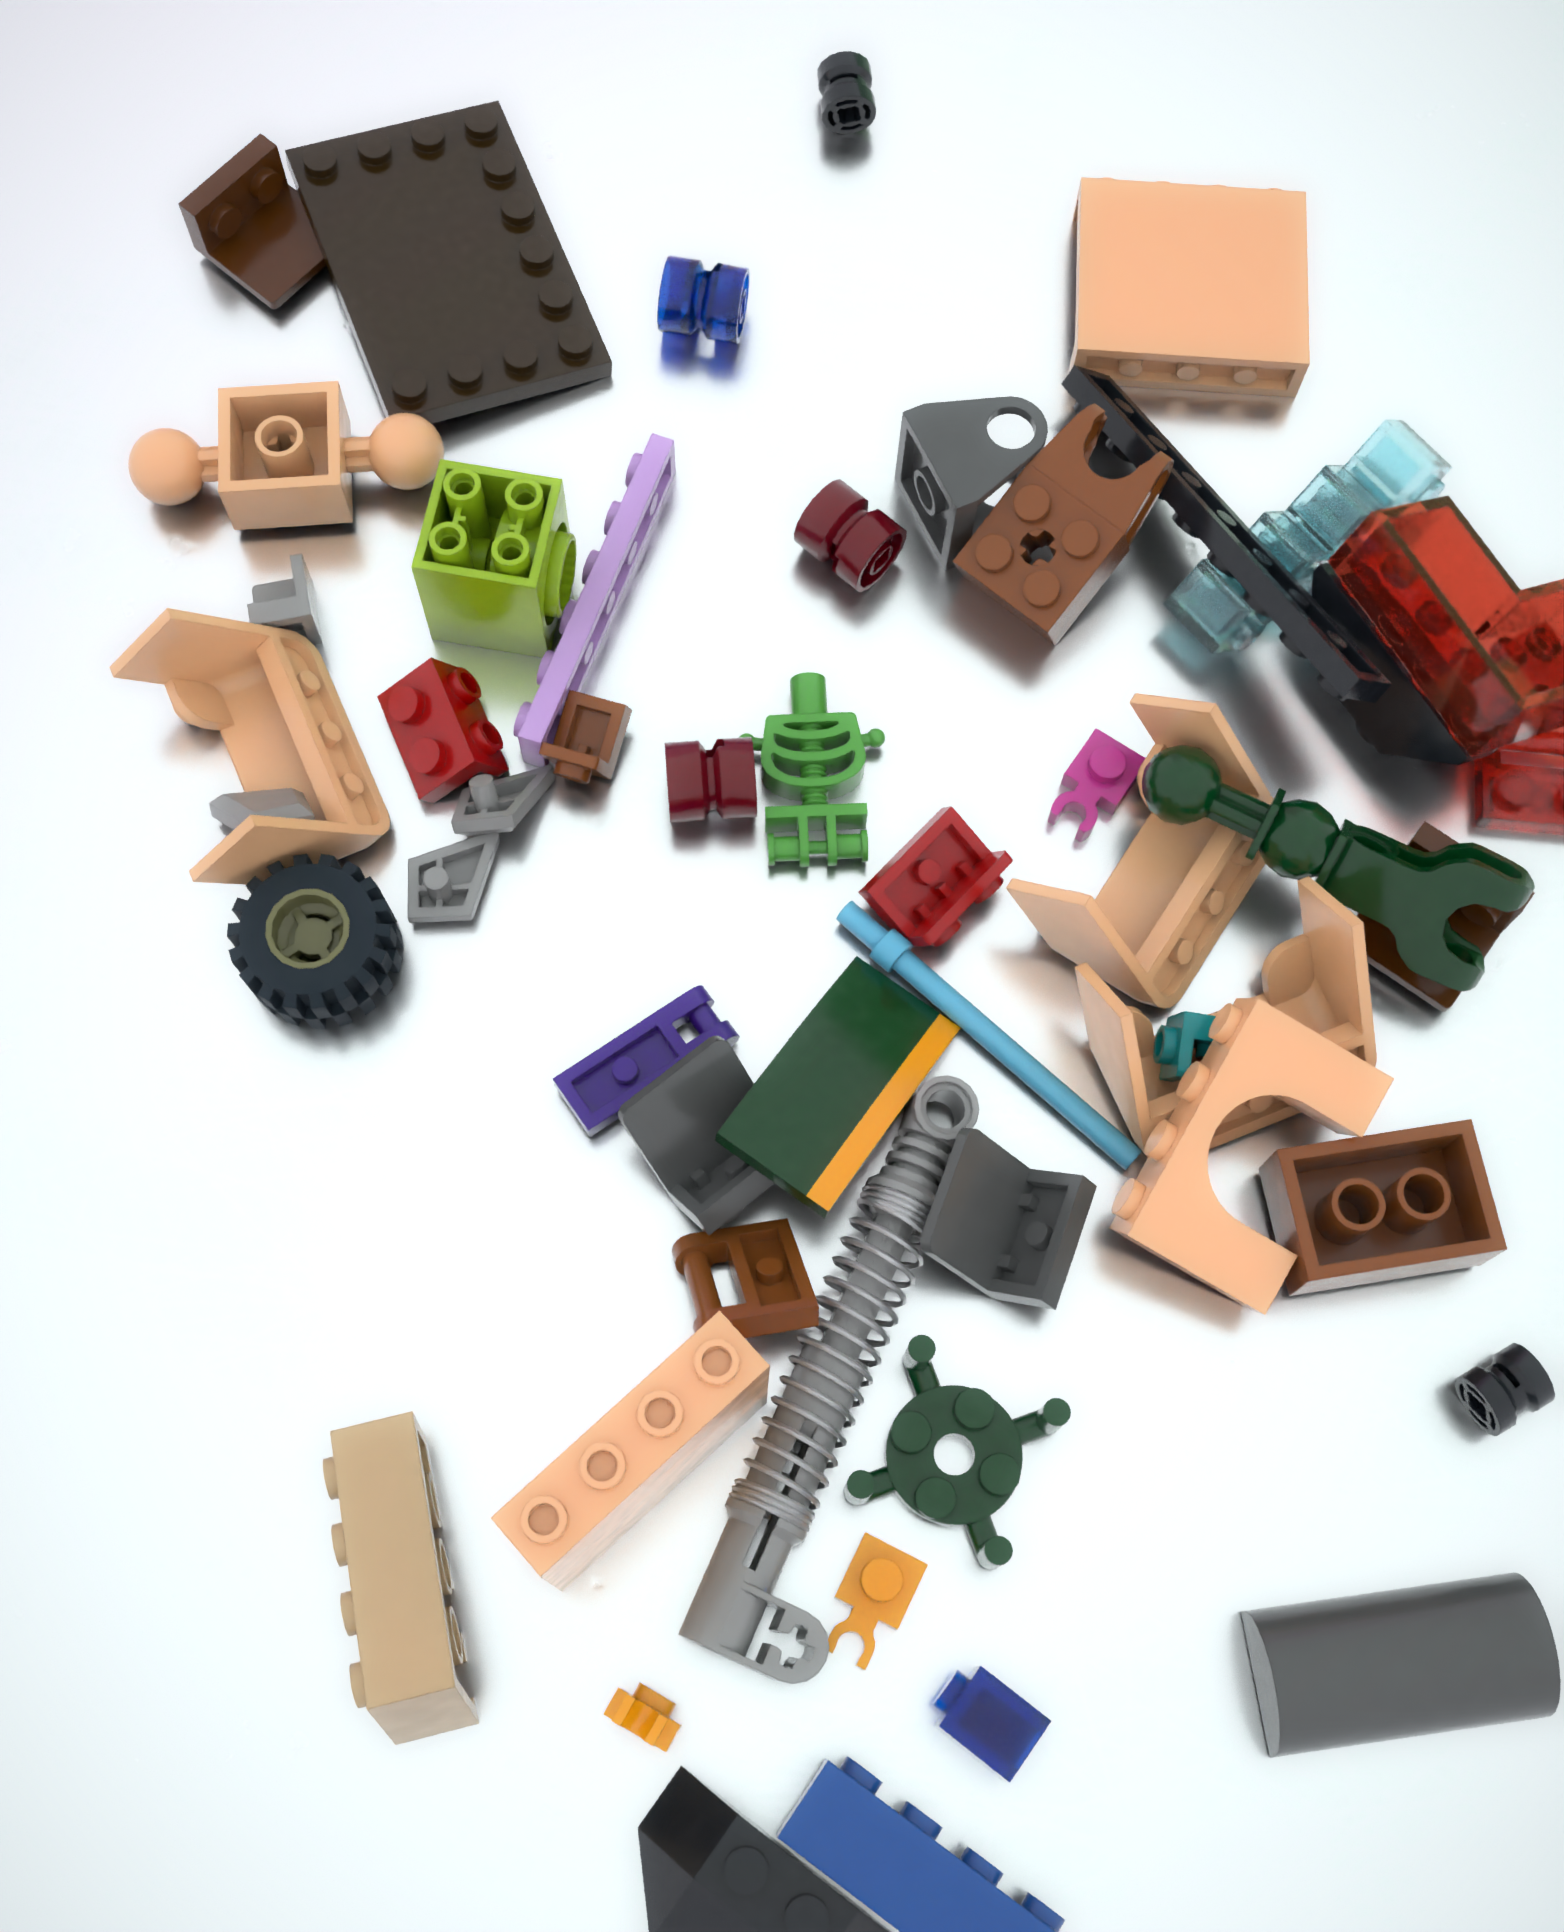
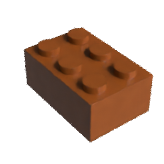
M1472 1119L1277 1149L1259 1167L1276 1243L1298 1255L1285 1278L1289 1296L1480 1266L1507 1250Z

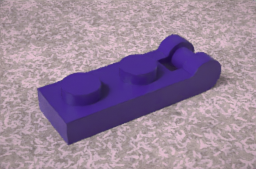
M703 985L693 987L553 1078L554 1086L589 1137L619 1119L618 1111L623 1103L709 1037L720 1036L729 1042L731 1047L736 1044L740 1036L728 1020L720 1021L711 1008L715 1001ZM691 1022L699 1036L686 1044L676 1028Z

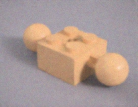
M338 381L218 388V446L200 447L191 436L177 429H154L142 435L133 445L129 454L128 469L134 486L145 498L166 506L183 504L194 498L205 482L218 481V493L234 530L353 523L352 473L374 471L384 483L393 488L401 490L419 489L429 484L435 478L439 461L444 459V445L437 429L425 418L412 413L390 415L376 425L370 436L351 437V421Z

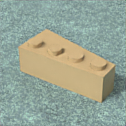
M413 1411L330 1431L333 1456L323 1459V1474L330 1499L339 1498L342 1522L332 1524L331 1536L339 1567L348 1565L351 1591L340 1594V1606L347 1635L349 1637L357 1635L360 1661L351 1663L349 1666L351 1689L357 1708L366 1707L370 1715L395 1745L479 1724L475 1698H469L455 1674L454 1666L468 1661L463 1634L459 1632L452 1606L445 1607L443 1596L451 1595L454 1586L442 1539H434L433 1529L441 1528L442 1523L426 1438Z

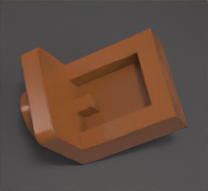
M569 690L553 744L542 742L539 755L555 764L553 774L583 784H589L591 775L611 780L632 709L625 704Z

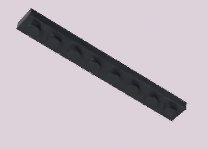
M1074 365L1061 385L1077 401L1073 406L1077 414L1094 403L1106 411L1107 420L1102 430L1109 437L1105 443L1112 453L1125 462L1132 463L1136 468L1149 461L1160 451L1174 460L1169 478L1158 499L1165 500L1173 508L1175 513L1172 519L1176 525L1190 536L1200 539L1210 551L1207 554V558L1210 563L1223 574L1235 578L1246 590L1242 594L1245 602L1257 613L1271 618L1282 630L1279 634L1281 642L1295 655L1308 659L1320 672L1316 679L1327 693L1340 701L1352 699L1376 703L1392 683L1109 375Z

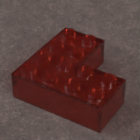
M1449 495L1372 511L1329 558L1328 562L1340 577L1344 590L1359 603L1375 625L1379 638L1394 651L1411 674L1414 686L1430 700L1446 722L1452 738L1465 748L1470 757L1564 727V579L1520 590Z

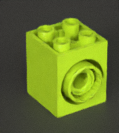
M440 459L411 566L432 640L543 658L546 651L552 648L558 618L562 617L564 608L570 600L576 569V538L573 533H570L563 480Z

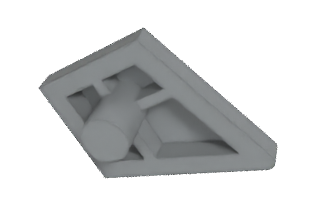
M548 765L493 780V777L489 774L477 775L470 779L469 787L462 789L451 820L454 834L473 836L513 831L556 780L555 774H553V766Z
M293 788L226 793L209 802L212 817L233 830L249 815L315 820L304 794Z
M499 833L476 835L408 859L407 918L409 923L473 920L501 840Z

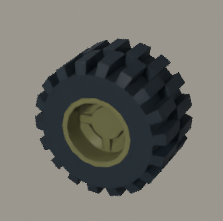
M308 854L293 856L294 866L284 868L281 862L277 861L267 867L272 874L270 877L262 882L254 876L245 885L251 893L248 900L237 897L232 911L240 922L228 923L227 938L235 946L228 950L231 961L240 972V978L264 1007L274 1015L278 1012L286 1022L299 1026L301 1019H305L312 1029H326V1018L333 1017L339 1026L352 1023L353 1020L349 1011L360 1006L364 1014L367 1015L376 1008L371 996L376 991L387 996L394 986L388 976V972H400L402 958L396 948L403 947L402 935L396 925L397 920L378 885L370 876L365 878L360 867L349 861L342 868L335 856L321 854L318 864H313Z

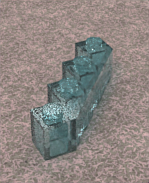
M1385 419L1345 465H1325L1286 510L1265 511L1250 527V530L1312 596L1313 571L1320 564L1350 559L1356 555L1363 557L1368 554L1383 539L1391 527L1415 508L1418 511L1424 510L1442 493L1446 485L1441 479L1453 467L1404 420ZM1208 558L1202 559L1163 603L1212 654L1235 649L1238 652L1243 651L1261 635L1265 626L1272 621L1271 618L1262 616L1253 610L1243 599L1242 594L1246 591L1235 578L1220 572L1210 563Z

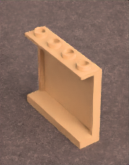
M1081 177L1073 212V221H1077L1075 344L1070 360V371L1074 365L1109 375L1118 386L1296 398L1310 365L1306 192L1278 188L1227 187L1219 184L1195 185L1170 183L1167 181L1149 182L1118 180L1109 177Z
M719 1310L491 1517L492 1521L537 1574L563 1592L767 1403L770 1365Z

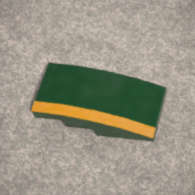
M856 956L753 1084L719 1129L715 1141L825 1218L886 1132L892 1127L961 1028Z

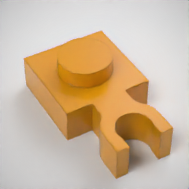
M865 1532L834 1596L836 1600L852 1607L848 1618L838 1623L828 1637V1652L831 1654L834 1652L838 1639L842 1634L848 1632L855 1633L863 1642V1651L855 1666L866 1670L875 1649L873 1631L878 1621L894 1630H898L928 1564Z
M640 1682L633 1695L618 1687L604 1712V1715L612 1719L611 1721L615 1724L622 1726L651 1746L655 1745L665 1752L670 1749L682 1727V1724L670 1718L677 1704Z

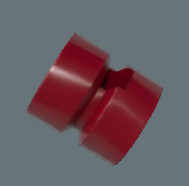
M837 479L822 488L805 508L796 524L794 541L821 562L832 559L834 561L832 571L855 590L863 592L878 582L894 563L905 543L907 530L879 509L868 512V500L847 483Z
M752 737L717 739L710 750H706L699 740L664 743L670 823L705 821L710 810H716L722 819L757 817V790Z

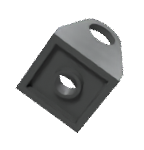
M1006 396L924 403L902 413L894 478L945 571L956 567L953 560L994 508V506L988 505L984 501L1011 478L1015 480L1024 467L1045 446L1048 433L1046 418L1036 405L1026 399ZM1015 414L1023 417L1030 423L1034 431V437L1021 448H1004L990 438L987 426L992 419L999 415Z

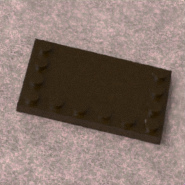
M499 100L285 150L287 167L385 417L396 413H412L425 418L432 424L611 376L612 360Z

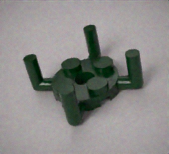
M917 1335L910 1340L903 1356V1362L916 1397L901 1409L891 1425L884 1453L885 1466L870 1472L865 1470L854 1471L845 1484L844 1495L849 1503L862 1505L895 1493L903 1505L926 1520L948 1527L965 1526L978 1562L982 1567L993 1570L1006 1564L1013 1554L1010 1541L1003 1536H998L991 1515L1007 1502L1019 1484L1023 1461L1022 1445L1057 1432L1070 1419L1071 1409L1065 1400L1052 1398L1040 1409L1011 1419L1006 1410L982 1389L958 1385L941 1386L931 1361L936 1351L935 1343L926 1335ZM946 1437H957L963 1440L969 1446L972 1453V1463L969 1470L960 1475H949L943 1472L937 1466L934 1459V1449L938 1441Z

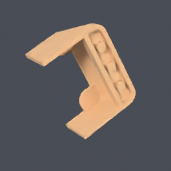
M166 608L109 667L114 678L165 685L173 709L180 719L200 728L219 730L244 792L293 788L304 794L314 814L315 820L249 815L189 870L193 882L246 885L254 876L263 882L272 875L267 867L277 861H280L284 868L294 866L293 856L308 854L313 864H318L321 854L335 856L338 860L370 847L389 830V813L323 658L317 648L303 635L288 629Z
M1139 693L1134 694L1129 703L1155 742L1141 764L1137 775L1140 795L1147 807L1148 805L1142 792V778L1145 767L1154 755L1166 748L1178 745L1201 748L1215 760L1221 773L1222 783L1269 805L1271 804L1273 797L1216 703ZM1150 811L1151 813L1095 900L1091 895L1014 878L1011 879L1006 887L1007 891L1051 949L1077 965L1087 962L1102 980L1138 1002L1166 1009L1177 1004L1183 997L1264 867L1265 862L1259 850L1253 860L1245 857L1253 840L1252 838L1207 817L1196 822L1179 825L1164 822Z
M1308 876L1297 880L1304 934L1280 943L1268 954L1261 972L1264 993L1251 998H1260L1375 1067L1377 1053L1364 923L1311 877ZM1086 962L1075 966L1089 1046L1134 1142L1144 1153L1146 1142L1153 1129L1160 1121L1164 1119L1168 1121L1181 1099L1176 1094L1180 1080L1175 1082L1160 1080L1161 1064L1154 1062L1153 1049L1156 1035L1154 1036L1150 1020L1138 1008L1126 1006ZM1219 1011L1213 1012L1208 1015L1216 1016ZM1193 1048L1191 1064L1195 1061L1201 1063L1202 1060L1195 1058L1196 1048ZM1270 1095L1250 1099L1234 1108L1221 1121L1212 1137L1209 1149L1301 1112Z

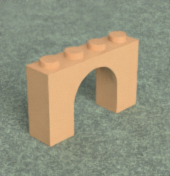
M1236 998L1233 1004H1226L1213 1020L1208 1034L1213 1041L1201 1063L1195 1061L1182 1076L1176 1091L1177 1096L1181 1099L1168 1121L1166 1119L1160 1121L1151 1132L1144 1148V1154L1149 1157L1136 1180L1134 1178L1127 1180L1116 1195L1112 1205V1213L1116 1216L1109 1229L1240 1305L1266 1315L1298 1255L1235 1219L1218 1201L1208 1174L1209 1147L1216 1129L1226 1115L1240 1104L1256 1097L1270 1095L1337 1134L1363 1137L1394 1078L1260 998Z

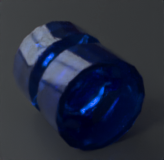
M669 255L664 265L659 290L658 330L660 332L691 336L699 328L703 330L708 340L738 344L747 311L750 286L749 268L717 263L712 271L705 270L700 259Z

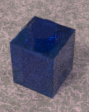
M982 1666L973 1667L968 1676L957 1669L932 1704L942 1712L933 1727L1001 1781L1009 1783L1051 1723L1049 1718Z

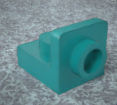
M1183 1011L1167 1017L1166 1025H1161L1157 1031L1153 1049L1154 1062L1161 1064L1160 1080L1170 1082L1181 1080L1191 1065L1193 1048H1196L1195 1058L1203 1059L1213 1041L1208 1034L1216 1016Z

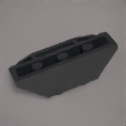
M1350 558L1320 564L1313 571L1312 597L1392 683L1376 703L1352 699L1341 701L1356 721V729L1360 736L1366 742L1373 745L1379 754L1461 765L1483 758L1496 751L1499 746L1488 732L1487 724L1475 703L1406 613L1380 585L1366 577L1365 569L1356 559Z
M682 1765L638 1826L649 1932H891Z

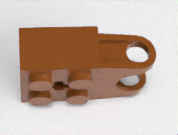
M1095 403L1080 411L1025 466L953 560V563L965 579L1055 646L1130 551L1129 546L1163 490L1174 464L1172 458L1160 451L1149 461L1140 465L1134 472L1123 478L1108 479L1094 473L1089 468V461L1096 447L1098 436L1107 420L1106 411ZM1049 546L1053 554V558L1049 562L1039 558L1032 565L1029 564L1032 561L1030 555L1037 548Z

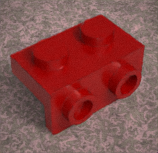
M432 657L382 692L377 698L419 800L436 803L479 772L499 777L507 772L509 768L501 751L503 748L501 735L495 726L488 721L479 700L481 689L476 679L465 668L456 667Z
M952 806L943 807L858 893L890 929L895 928L913 944V947L930 945L938 947L948 941L960 929L962 921L959 917L973 902L979 904L985 901L1001 887L1004 879L1000 874L1013 862V859L1006 850L991 852Z

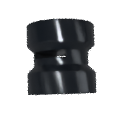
M852 51L837 52L829 55L817 68L818 89L823 96L821 99L822 121L826 128L832 132L853 134L862 131L871 125L876 117L875 96L870 89L872 87L871 65L866 57Z
M1512 1343L1495 1353L1492 1364L1485 1369L1476 1366L1455 1379V1388L1462 1405L1476 1424L1492 1436H1498L1516 1425L1517 1415L1524 1410L1530 1412L1538 1411L1554 1401L1555 1398L1554 1387L1546 1370L1529 1350L1517 1343Z

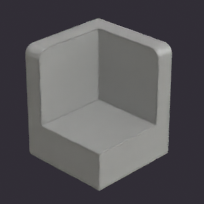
M302 553L290 555L292 579L253 586L252 596L254 603L247 604L249 621L254 624L292 630L306 637L313 645L322 644L312 578Z

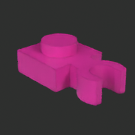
M1096 728L1064 773L1061 784L1072 791L1064 792L1054 800L1048 816V823L1054 826L1063 813L1075 812L1082 819L1075 839L1079 842L1086 840L1092 833L1098 818L1097 806L1111 815L1114 814L1136 782L1138 770L1145 757Z

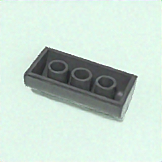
M1516 1572L1241 1611L1270 1758L1551 1717L1558 1708L1561 1679L1552 1629L1544 1607L1534 1588L1524 1576Z

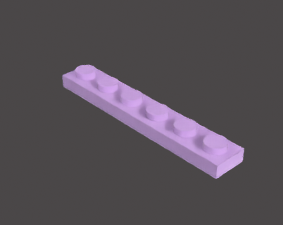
M652 433L643 454L636 452L630 460L625 478V485L628 488L622 501L614 500L607 512L604 523V535L606 537L600 551L591 550L586 559L582 572V583L585 585L578 601L570 599L564 608L559 627L562 637L555 652L547 650L541 660L537 673V684L540 686L532 703L525 701L517 714L513 733L515 737H518L523 762L541 768L548 766L550 762L539 755L542 742L553 744L569 690L581 691L676 473L673 439Z

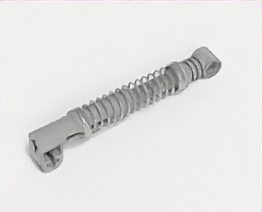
M949 1075L933 1077L920 1087L904 1109L902 1122L898 1129L899 1136L894 1138L892 1142L893 1150L889 1151L885 1158L887 1165L882 1166L879 1174L868 1177L865 1186L862 1187L857 1204L873 1221L860 1217L848 1218L851 1226L866 1234L864 1241L850 1236L840 1238L842 1245L858 1254L857 1258L854 1261L842 1256L831 1257L836 1266L850 1274L847 1281L830 1275L823 1277L825 1284L841 1292L838 1301L823 1295L815 1296L819 1305L833 1312L831 1318L828 1321L819 1317V1326H816V1328L824 1331L821 1341L805 1335L797 1336L799 1343L804 1345L799 1356H788L789 1361L795 1367L790 1377L785 1375L779 1377L780 1381L786 1385L782 1397L775 1395L770 1397L771 1401L778 1405L773 1417H761L763 1423L769 1427L763 1439L759 1437L752 1438L753 1442L760 1447L754 1460L748 1457L743 1459L744 1463L751 1467L746 1479L737 1478L734 1480L736 1485L731 1486L732 1492L728 1493L729 1497L725 1503L729 1518L678 1633L679 1636L777 1681L790 1684L807 1682L820 1672L827 1661L829 1651L828 1636L820 1620L809 1612L772 1594L792 1547L805 1541L807 1532H810L809 1526L813 1525L812 1520L816 1518L812 1510L820 1508V1502L814 1496L817 1489L829 1487V1481L824 1475L825 1469L838 1466L837 1458L832 1454L834 1448L847 1445V1440L841 1431L843 1427H851L856 1423L850 1410L852 1407L864 1405V1398L859 1389L860 1387L873 1384V1378L867 1371V1367L880 1365L882 1360L879 1353L873 1347H882L890 1344L889 1335L882 1327H891L898 1324L899 1319L891 1307L897 1308L907 1304V1298L900 1288L915 1285V1277L909 1269L923 1265L924 1259L918 1249H921L920 1243L908 1242L910 1236L921 1238L925 1220L930 1212L948 1156L951 1153L958 1132L962 1128H973L978 1120L980 1109L977 1096L970 1085L957 1077ZM937 1101L948 1106L954 1117L953 1127L942 1128L931 1122L927 1115V1102ZM905 1248L916 1256V1263L900 1261ZM897 1268L907 1275L909 1282L892 1281ZM888 1288L898 1294L901 1298L899 1302L883 1300ZM882 1308L891 1316L892 1321L876 1320L879 1309ZM871 1328L877 1331L884 1338V1341L867 1339ZM862 1348L868 1351L875 1358V1361L858 1359ZM795 1442L802 1444L798 1454L791 1452ZM787 1460L794 1463L790 1474L783 1472ZM778 1481L785 1484L782 1493L774 1491ZM763 1518L769 1519L761 1542L748 1568L743 1565V1562ZM767 1605L777 1609L769 1630L789 1634L794 1626L798 1628L796 1641L805 1646L801 1658L788 1657L784 1665L779 1663L782 1651L777 1646L768 1643H762L755 1661L745 1657Z

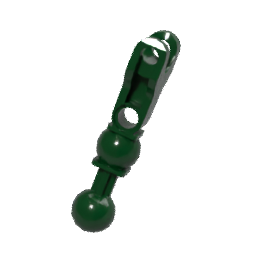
M1178 745L1166 748L1154 755L1144 770L1142 778L1144 798L1149 810L1161 820L1185 825L1207 817L1252 838L1253 840L1245 856L1246 858L1253 860L1259 850L1265 864L1281 877L1295 880L1308 876L1311 878L1315 877L1314 881L1341 904L1388 927L1395 936L1397 951L1408 969L1458 991H1469L1478 985L1485 973L1484 957L1479 947L1467 941L1451 928L1448 918L1458 908L1472 904L1492 907L1504 912L1515 911L1527 902L1535 889L1534 882L1526 869L1514 861L1473 842L1452 844L1438 851L1423 852L1375 830L1353 824L1352 821L1347 819L1343 821L1339 829L1333 815L1318 802L1302 799L1282 802L1286 791L1281 788L1278 789L1269 805L1222 783L1221 773L1215 760L1198 747Z

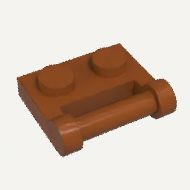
M788 1218L717 1229L711 1235L704 1231L690 1233L680 1237L673 1244L671 1252L677 1271L686 1277L697 1316L693 1323L694 1333L719 1310L744 1338L819 1326V1305ZM728 1261L741 1304L722 1307L711 1267L714 1263Z

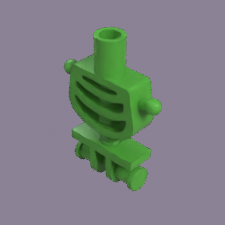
M805 672L794 675L790 679L791 714L767 716L763 738L754 737L749 733L739 736L752 737L753 750L761 751L760 775L766 789L782 798L802 802V805L765 807L768 866H774L775 862L799 861V867H809V855L826 854L827 866H837V859L861 858V862H868L867 830H860V834H837L836 830L866 829L867 803L828 804V800L844 796L860 785L864 775L866 760L864 747L871 746L877 748L882 746L885 742V734L878 728L861 734L857 717L853 712L828 713L826 678L822 674ZM844 770L843 772H841V773H839V774L827 776V775H829V774L837 773V772H840V771ZM808 831H825V841H809ZM774 832H797V836L774 837Z

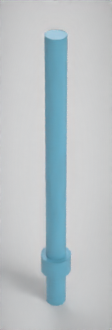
M850 901L840 911L836 920L872 950L869 955L871 959L886 972L891 973L895 970L1125 1171L1141 1154L1142 1151L1139 1147L911 951L913 944L895 928L888 932L854 901Z

